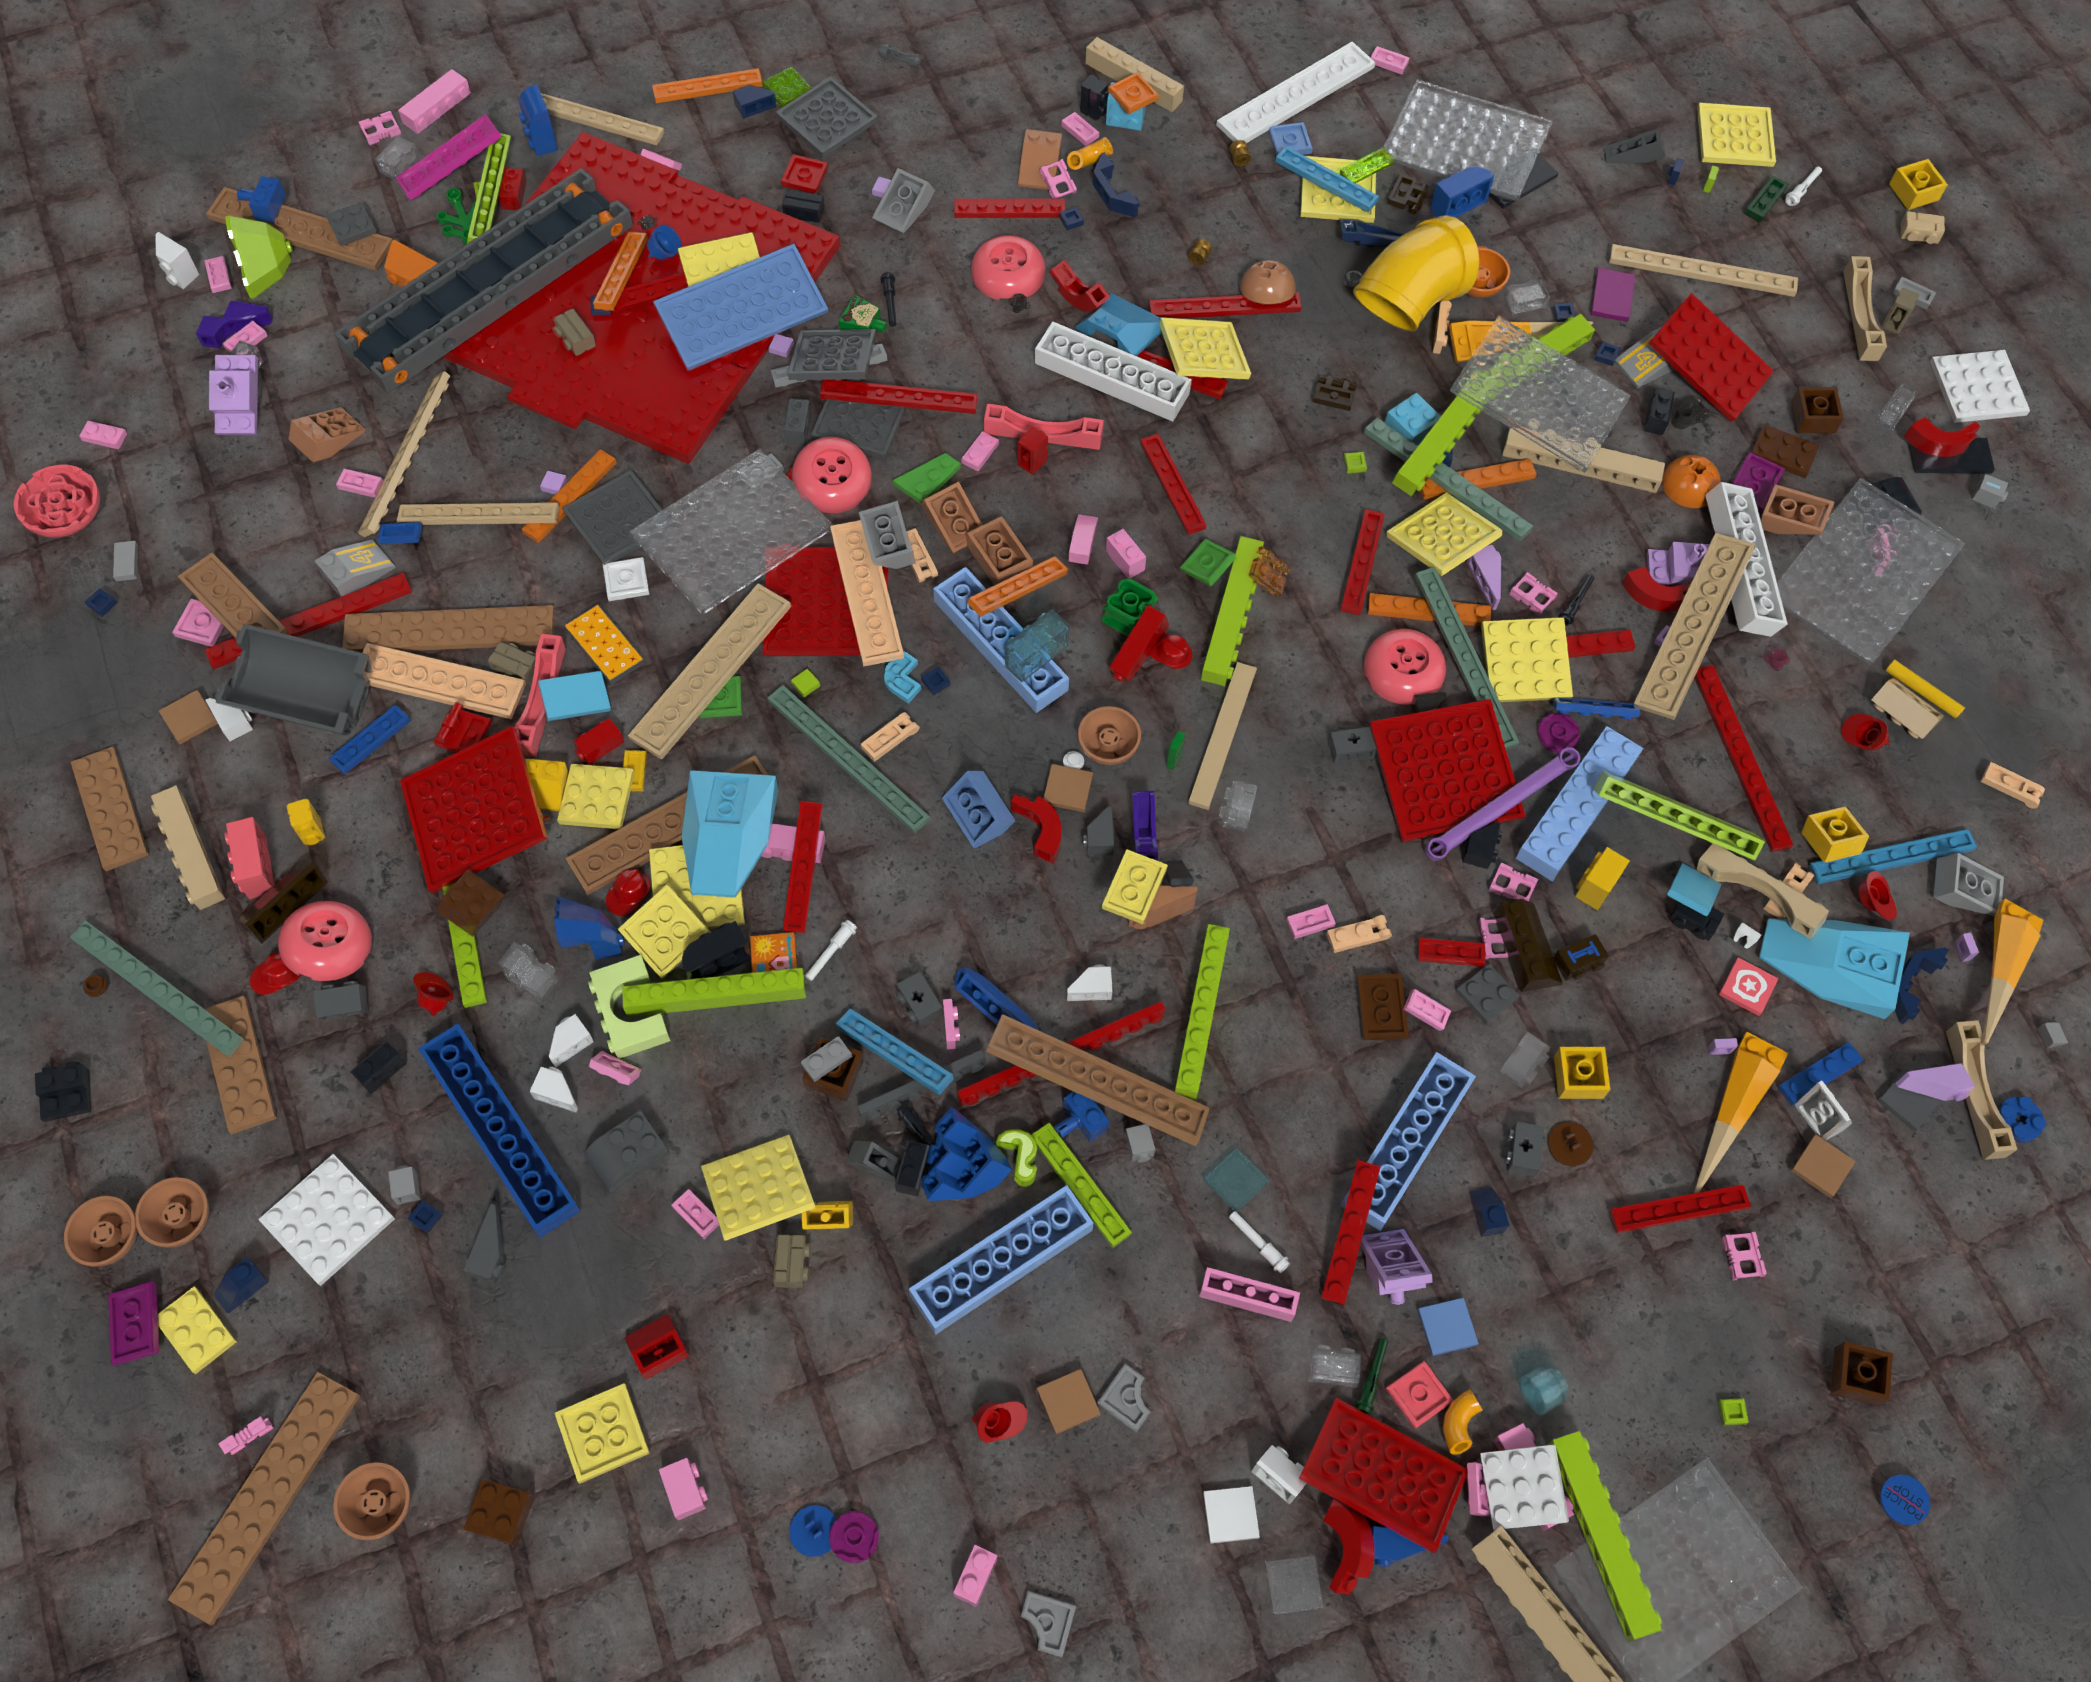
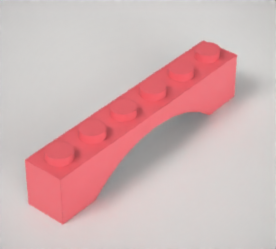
M987 404L984 417V432L990 435L1021 439L1033 426L1038 430H1042L1048 436V443L1100 450L1104 420L1084 417L1068 422H1046L1023 416L1007 406Z
M540 635L536 649L535 668L529 698L523 714L514 727L517 730L524 756L536 757L547 720L538 681L558 678L566 651L562 636Z

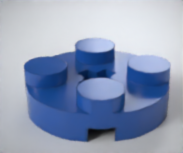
M2012 1097L1998 1106L1999 1113L2011 1127L2014 1139L2020 1143L2034 1140L2046 1127V1121L2041 1110L2029 1097ZM2017 1115L2024 1119V1125L2022 1122L2017 1123L2015 1120L2018 1117Z

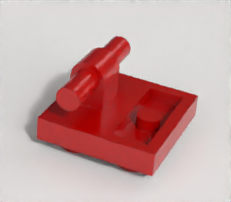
M455 702L449 713L446 714L434 744L437 747L457 753L484 740L492 721L489 718L461 710L463 705Z

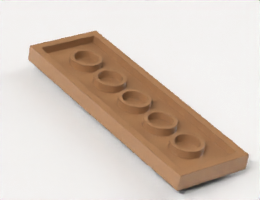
M210 553L178 576L179 580L235 639L237 632L242 629L243 624L283 634L288 633L286 628L213 553Z
M110 747L71 761L103 869L109 871L149 856L115 748Z
M241 996L205 1008L207 1012L245 1039L230 1057H227L207 1042L228 1132L232 1135L277 1119L247 998Z

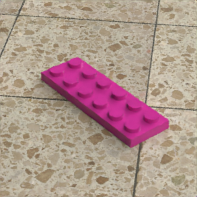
M485 114L401 173L396 179L407 197L413 200L429 187L435 186L439 180L449 176L453 170L466 164L470 158L480 154L484 148L494 144L501 137V134L487 114Z

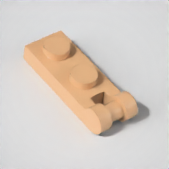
M1441 301L1437 313L1433 353L1440 354L1442 346L1446 347L1448 335H1445V332L1448 331L1449 320L1447 319L1452 306L1450 301Z
M916 528L907 531L916 562L911 567L917 581L920 583L925 581V578L937 577V569ZM927 566L928 569L921 570V567Z
M904 712L860 744L861 749L875 762L907 737L917 733L920 727L916 722H912L910 716Z
M1992 762L1988 764L1981 779L1982 783L2024 802L2027 807L2033 809L2038 808L2040 803L2039 797H2042L2045 791L2043 786Z
M1795 863L1783 882L1795 891L1802 893L1814 877V874L1805 872L1801 869L1800 865ZM1795 875L1802 879L1800 883L1793 879ZM1771 899L1763 908L1778 919L1786 917L1783 911Z
M1384 915L1327 930L1326 933L1333 953L1383 941L1392 937L1390 929L1386 927L1387 920ZM1377 927L1379 932L1373 933L1372 928Z

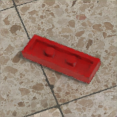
M1419 938L1418 961L1484 967L1485 943Z

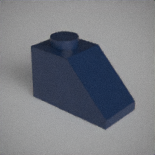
M752 85L733 90L734 104L743 119L776 107L775 93L771 90Z
M1491 1187L1470 1191L1469 1194L1481 1237L1504 1233L1510 1225L1504 1204L1494 1189Z
M246 1257L226 1273L214 1296L229 1314L269 1281L257 1265Z

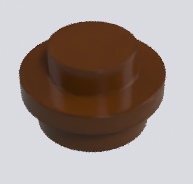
M91 975L85 979L83 989L88 996L98 997L107 990L108 983L100 975Z

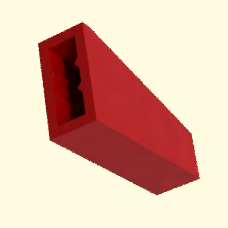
M1149 605L1146 607L1109 667L1111 673H1113V678L1120 682L1125 680L1128 683L1132 680L1170 627L1164 613Z

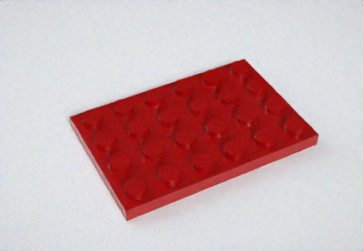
M1692 293L1685 298L1648 342L1656 352L1730 422L1738 417L1774 372Z
M1336 1398L1299 1479L1435 1554L1441 1543L1468 1470Z

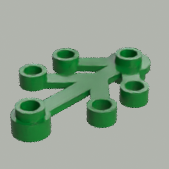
M451 188L446 192L448 202L454 205L459 218L451 216L445 211L438 212L436 217L440 224L451 223L463 227L464 231L454 229L451 225H444L442 233L446 238L452 236L461 238L462 242L466 245L476 201L473 202V207L466 216L461 204L463 200L461 191L458 188Z

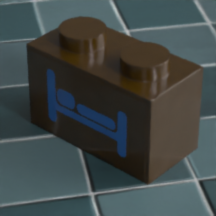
M1595 934L1557 950L1554 960L1565 981L1571 978L1577 980L1590 970L1596 972L1602 969L1609 955Z

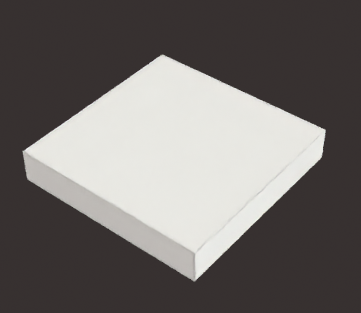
M643 557L610 562L603 565L609 601L650 595Z
M1252 1486L1203 1492L1210 1544L1260 1538Z

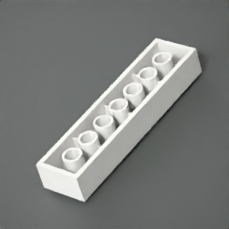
M1055 322L1051 323L1035 348V364L1170 421H1174L1190 394L1192 379L1179 376L1173 371Z
M1720 482L1706 494L1714 532L1755 543V550L1731 598L1739 631L1771 637L1788 624L1753 490Z

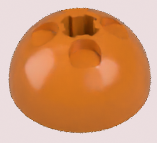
M1478 248L1479 271L1473 287L1466 294L1475 298H1488L1497 294L1505 287L1510 277V266L1507 260L1498 252L1487 248Z
M1685 455L1675 459L1666 467L1661 483L1666 495L1675 503L1687 508H1702L1708 506L1706 494L1721 482L1718 469L1709 459L1699 455Z

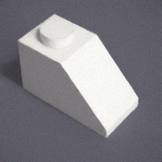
M206 699L209 708L229 742L253 730L249 723L253 720L248 711L217 704L215 699Z
M1105 965L1088 967L1067 989V1001L1111 1000V967H1106Z
M576 1014L562 1019L555 1028L549 1058L555 1068L594 1042L590 1033Z
M541 1067L530 1090L533 1098L577 1112L578 1107L562 1071L554 1067H549L548 1069Z

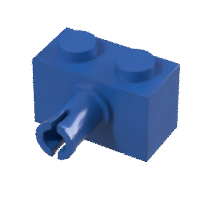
M261 176L255 190L238 189V200L250 201L249 206L255 220L274 223L286 196L280 179Z
M1073 1091L1064 1097L1063 1107L1070 1116L1054 1126L1056 1132H1060L1059 1136L1061 1138H1064L1078 1127L1088 1141L1091 1142L1108 1130L1110 1121L1094 1100Z

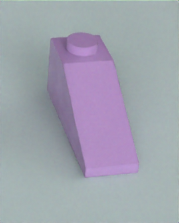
M1489 545L1468 558L1467 564L1493 611L1497 609L1501 599V556L1493 545Z
M1962 1063L1910 1071L1896 1082L1899 1088L1944 1101L1953 1099L1961 1101L1969 1096L1968 1093L1975 1087Z

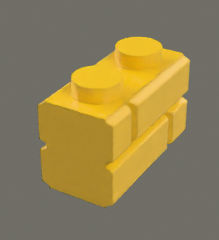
M308 799L299 800L287 805L291 826L303 844L314 845L325 839L321 818Z
M852 1201L814 1202V1209L802 1213V1229L850 1228L853 1225Z

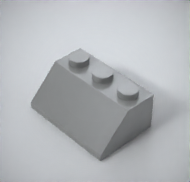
M898 501L859 512L873 565L898 569L916 564Z

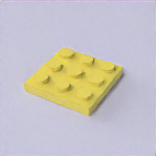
M571 764L557 819L558 823L561 825L598 828H622L631 792V784L635 775L634 770L631 768Z
M668 884L618 928L620 933L662 979L682 962L684 950L690 943L697 940L704 933H712Z
M625 1383L555 1412L579 1484L650 1454Z

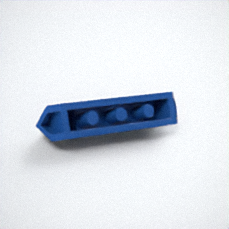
M966 967L957 971L954 981L955 989L996 1025L1003 1014L1038 1030L1033 1020L985 977Z

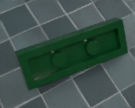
M1772 176L1748 206L1745 214L1761 222L1786 191L1789 184Z

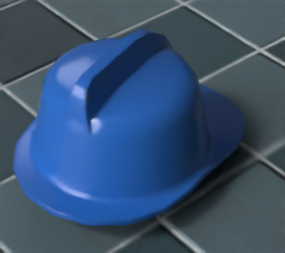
M661 225L655 229L647 241V248L650 252L648 257L654 256L660 261L674 257L678 253V248H681V240L677 233L667 225Z

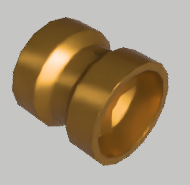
M1237 140L1230 145L1229 150L1233 156L1234 165L1242 167L1251 161V155L1244 140Z
M1204 239L1196 240L1193 248L1188 253L1189 261L1196 266L1204 265L1207 256L1212 251L1211 244Z

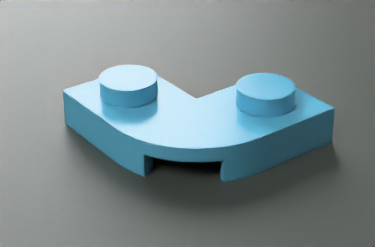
M903 651L904 659L890 661L886 666L884 681L889 691L909 704L921 690V685L908 677L910 672L918 665V660Z

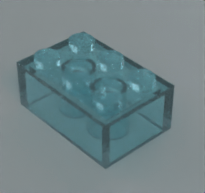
M1053 609L1048 613L1041 614L1035 623L1027 625L1019 635L1011 637L1006 642L1005 667L1021 683L1068 647L1069 624Z

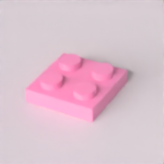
M190 599L172 633L175 637L212 647L215 645L224 626L200 601Z

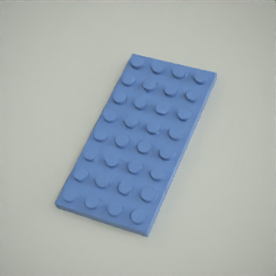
M795 244L653 301L687 371L828 313V307Z

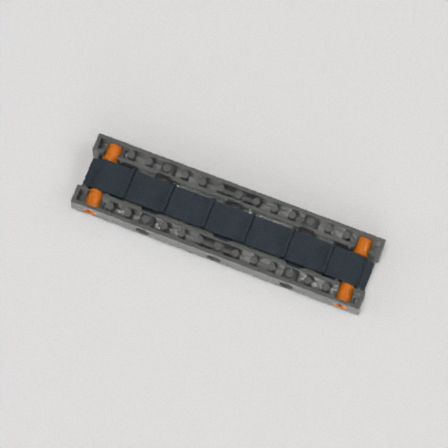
M580 168L334 332L337 342L351 359L357 357L372 372L375 382L388 394L633 227L630 211L618 200L608 202L596 191L593 178Z

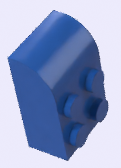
M532 85L526 88L519 97L521 112H518L521 123L525 124L522 126L525 137L529 136L527 141L530 150L534 149L536 156H541L558 151L545 102L538 85Z
M1469 167L1461 172L1454 173L1449 178L1440 180L1436 184L1430 210L1436 217L1452 216L1456 218L1487 202L1494 175L1482 167Z

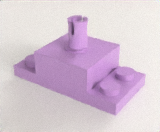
M215 355V371H209V410L215 414V434L257 435L258 357L256 355Z
M1673 542L1668 551L1648 549L1646 553L1647 570L1651 577L1663 586L1676 587L1691 582L1709 545Z
M1404 1229L1363 1235L1360 1247L1366 1255L1367 1274L1379 1295L1390 1294V1302L1400 1305L1405 1302L1404 1291L1426 1288V1283H1432V1273Z

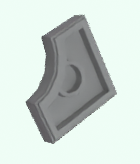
M1125 1363L1103 1393L1097 1405L1137 1433L1150 1414L1149 1409L1144 1405L1141 1398V1385L1145 1377Z
M1028 1591L1021 1618L1029 1621L1035 1628L1039 1639L1038 1651L1062 1658L1076 1605Z

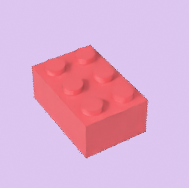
M253 817L226 823L227 832L224 835L226 843L230 845V851L227 854L230 864H233V871H231L232 881L234 884H238L240 892H244L249 899L260 897L274 886L267 837Z

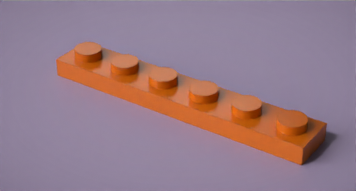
M758 68L652 85L657 104L733 92V90L747 85L763 87Z
M628 232L593 302L595 309L614 310L648 240L647 233Z
M600 449L548 502L558 503L559 505L557 523H527L522 528L523 534L539 544L566 516L562 507L586 495L617 464L616 458Z
M1531 459L1457 472L1480 489L1535 479L1537 475ZM1425 478L1426 484L1420 491L1423 499L1439 497L1446 492L1450 494L1429 478Z
M1054 556L970 597L967 604L982 617L1065 576L1068 568Z
M1369 594L1368 615L1436 622L1426 599ZM1452 602L1463 625L1481 627L1483 621H1491V606Z

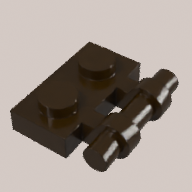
M1400 173L1387 204L1403 210L1406 205L1411 206L1410 213L1416 214L1423 205L1422 200L1426 198L1429 186L1426 183H1423L1422 186L1416 185L1418 179Z
M1320 375L1313 403L1350 411L1357 384L1350 382L1348 379L1343 381L1335 379L1330 375L1327 377Z

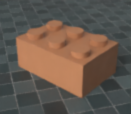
M1002 516L967 533V547L994 586L1033 567L1032 558Z

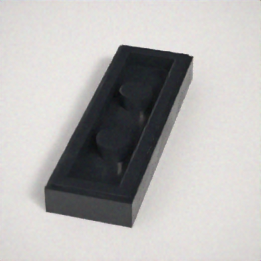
M1182 860L1162 862L1168 865L1164 876L1171 887L1193 884V877Z

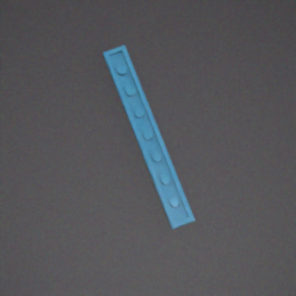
M1969 829L1863 851L1859 855L1826 863L1822 860L1812 862L1809 865V869L1814 874L1813 878L1816 885L1869 874L1873 871L1878 872L1938 859L1955 853L1974 851L1977 846Z

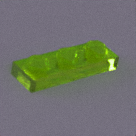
M1383 147L1340 169V175L1354 183H1358L1393 165L1395 158Z

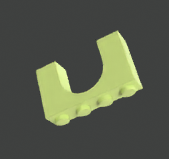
M642 955L589 972L592 979L588 981L591 993H596L598 998L594 1003L598 1014L603 1013L604 1020H601V1025L604 1033L609 1032L611 1038L607 1040L608 1047L611 1053H616L618 1059L670 1041L661 1013L637 1022L622 1021L613 1013L614 1004L622 994V986L651 983Z

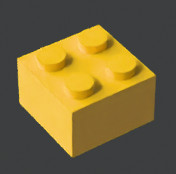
M1929 159L1897 168L1889 183L1908 210L1940 200L1948 186Z
M1846 806L1808 815L1801 832L1824 863L1862 854L1869 835Z
M1608 847L1603 854L1598 852L1576 886L1579 891L1575 897L1598 911L1630 860Z
M1560 1047L1554 1055L1558 1099H1604L1610 1091L1605 1047Z

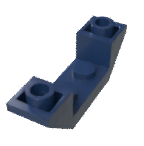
M1105 152L1101 153L1093 172L1094 188L1110 211L1136 217L1139 207L1138 198L1134 197L1130 190L1117 194V191L1111 187L1108 179L1112 178L1114 163Z
M1944 947L1915 952L1906 961L1903 967L1895 1013L1901 1024H1904L1909 1019L1913 1020L1920 1011L1917 1006L1921 999L1908 992L1913 985V982L1910 981L1913 976L1916 977L1921 969L1929 974H1932L1937 968L1941 970L1948 960L1945 956L1949 949Z

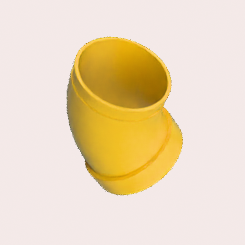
M1439 216L1419 223L1413 230L1400 236L1377 256L1361 277L1353 293L1365 308L1380 319L1402 330L1416 331L1419 323L1437 302H1445L1461 297L1473 287L1479 271V253L1475 239L1467 226L1455 217Z

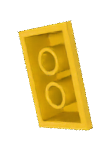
M525 759L540 810L560 811L569 774L565 762Z

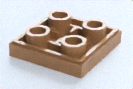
M198 690L159 710V713L179 744L218 724Z
M1052 764L1044 800L1054 807L1085 813L1093 772Z
M1815 1134L1793 1166L1791 1172L1829 1198H1832L1856 1161Z
M1081 1369L1037 1388L1056 1435L1101 1415Z

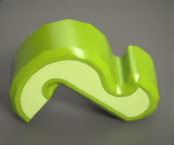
M1019 1129L1004 1131L998 1136L996 1146L1002 1149L1018 1150L1014 1180L1022 1187L1030 1186L1034 1183L1037 1174L1036 1165L1031 1166L1037 1155L1036 1140L1030 1133Z

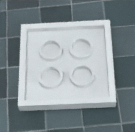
M1555 1444L1480 1453L1493 1530L1500 1526L1508 1529L1569 1522Z

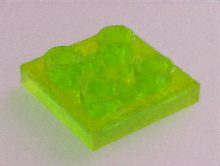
M792 66L762 81L765 89L775 93V100L781 107H784L812 89Z

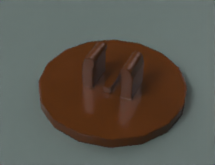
M1561 1123L1553 1128L1548 1136L1550 1154L1557 1162L1565 1166L1575 1167L1583 1165L1590 1159L1593 1153L1594 1143L1591 1135L1584 1127L1577 1123Z

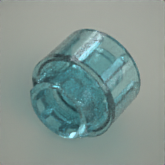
M1540 1366L1519 1379V1387L1525 1401L1537 1414L1543 1415L1564 1403L1568 1393V1384L1558 1369Z

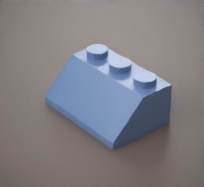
M967 771L942 797L973 848H977L1002 835L1015 822V819L984 771Z

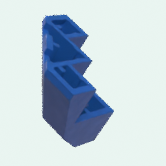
M556 897L555 915L557 916H554L557 940L561 948L589 943L596 960L622 954L621 946H625L624 937L621 933H618L614 925L600 910L563 897Z
M951 1107L936 1124L935 1133L938 1135L935 1145H931L927 1163L930 1166L928 1174L923 1176L921 1186L927 1199L930 1201L973 1198L997 1187L1012 1171V1168L1005 1155L993 1141L955 1108Z

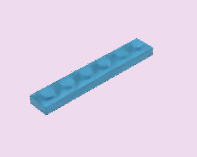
M1287 146L1276 157V163L1366 212H1369L1378 202V195Z
M851 1008L836 1023L838 1030L938 1095L954 1080L953 1074Z

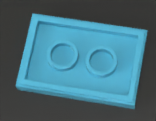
M601 671L538 681L547 721L611 710Z
M1682 863L1667 895L1707 916L1714 904L1721 883Z

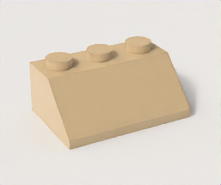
M1895 678L1888 680L1872 698L1873 706L1882 713L1884 711L1891 715L1890 719L1899 726L1901 724L1905 725L1908 728L1907 732L1916 739L1919 737L1925 738L1944 717L1943 714Z

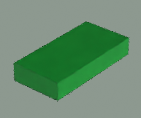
M1180 731L1177 732L1169 746L1166 768L1174 770L1183 752L1186 734Z

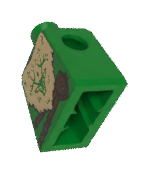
M854 295L839 319V329H876V331L884 333L887 329V322L881 320L879 307Z

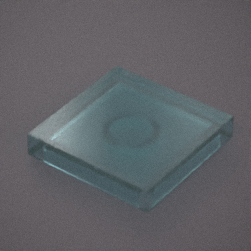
M1237 1148L1204 1178V1181L1237 1213L1269 1183V1179Z

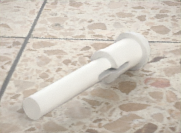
M1816 167L1802 184H1798L1792 192L1786 195L1785 201L1787 205L1795 206L1800 202V198L1807 192V188L1822 172L1820 167Z
M846 920L841 923V928L830 939L831 944L805 975L808 980L812 981L838 948L841 949L848 938L856 933L857 927L852 922Z
M1236 1211L1229 1216L1261 1250L1260 1254L1272 1264L1274 1271L1282 1273L1290 1265L1287 1261L1288 1257H1283L1271 1242L1267 1244Z

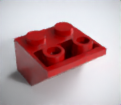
M669 1314L624 1337L631 1355L645 1380L689 1357Z

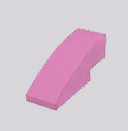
M1078 514L1069 550V562L1088 565L1098 517Z

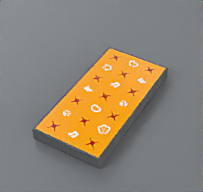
M599 604L563 625L567 633L595 667L601 671L610 685L645 664L644 658Z

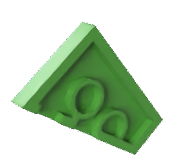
M944 453L892 480L893 486L921 504L923 500L934 495L961 468V463Z

